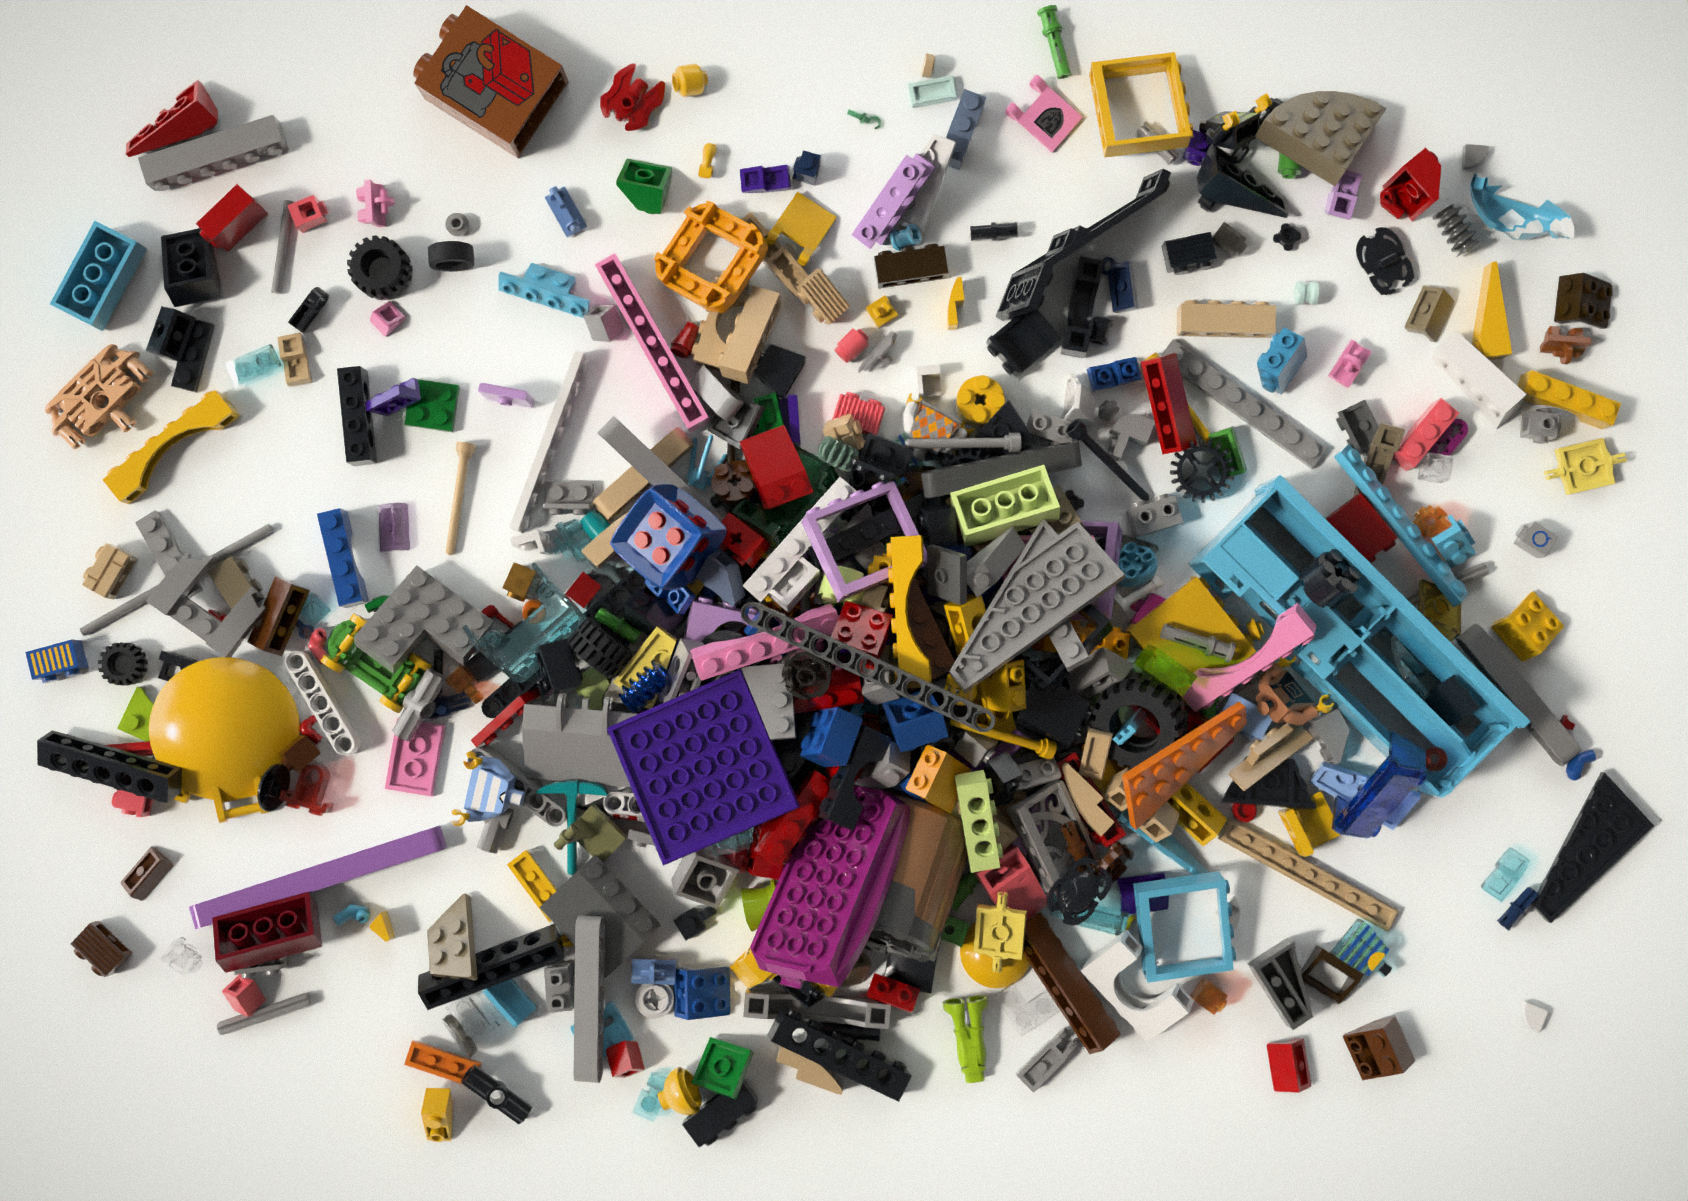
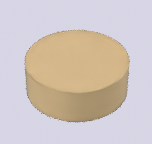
M925 54L921 77L930 78L932 76L935 63L934 54Z

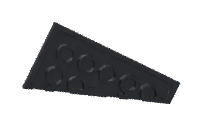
M1600 772L1537 891L1539 897L1531 905L1548 923H1552L1654 826L1605 772Z

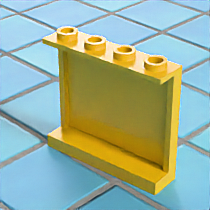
M1191 576L1190 581L1136 624L1132 623L1125 629L1140 649L1152 660L1153 665L1170 687H1174L1176 690L1182 679L1199 668L1214 669L1232 666L1246 660L1256 652L1252 647L1254 642L1247 633H1241L1237 628L1240 625L1233 615L1230 614L1228 616L1223 610L1225 607L1224 603L1218 596L1213 597L1208 591L1210 586L1202 577ZM1164 623L1205 637L1213 635L1216 636L1217 640L1226 643H1236L1231 661L1226 663L1222 658L1213 655L1208 657L1203 654V651L1160 638ZM1178 692V697L1183 698L1181 694Z

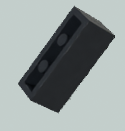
M744 1079L736 1100L717 1093L700 1106L698 1113L688 1115L683 1120L682 1126L699 1148L704 1144L708 1147L719 1138L717 1134L725 1129L728 1132L736 1126L739 1117L743 1114L746 1117L752 1114L757 1109L756 1104H758L759 1098Z

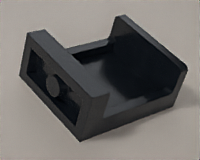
M1037 309L1014 317L998 332L987 339L986 343L988 346L986 348L993 357H999L1003 362V369L1010 376L1013 374L1017 378L1059 343L1062 337Z

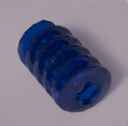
M655 660L651 661L653 669L648 666L643 667L646 675L644 676L642 673L637 672L636 675L639 681L630 678L629 683L631 687L623 684L621 687L624 693H618L621 701L634 713L639 712L641 706L645 707L648 704V700L652 701L655 698V694H660L662 688L669 687L670 682H672V678L667 670Z

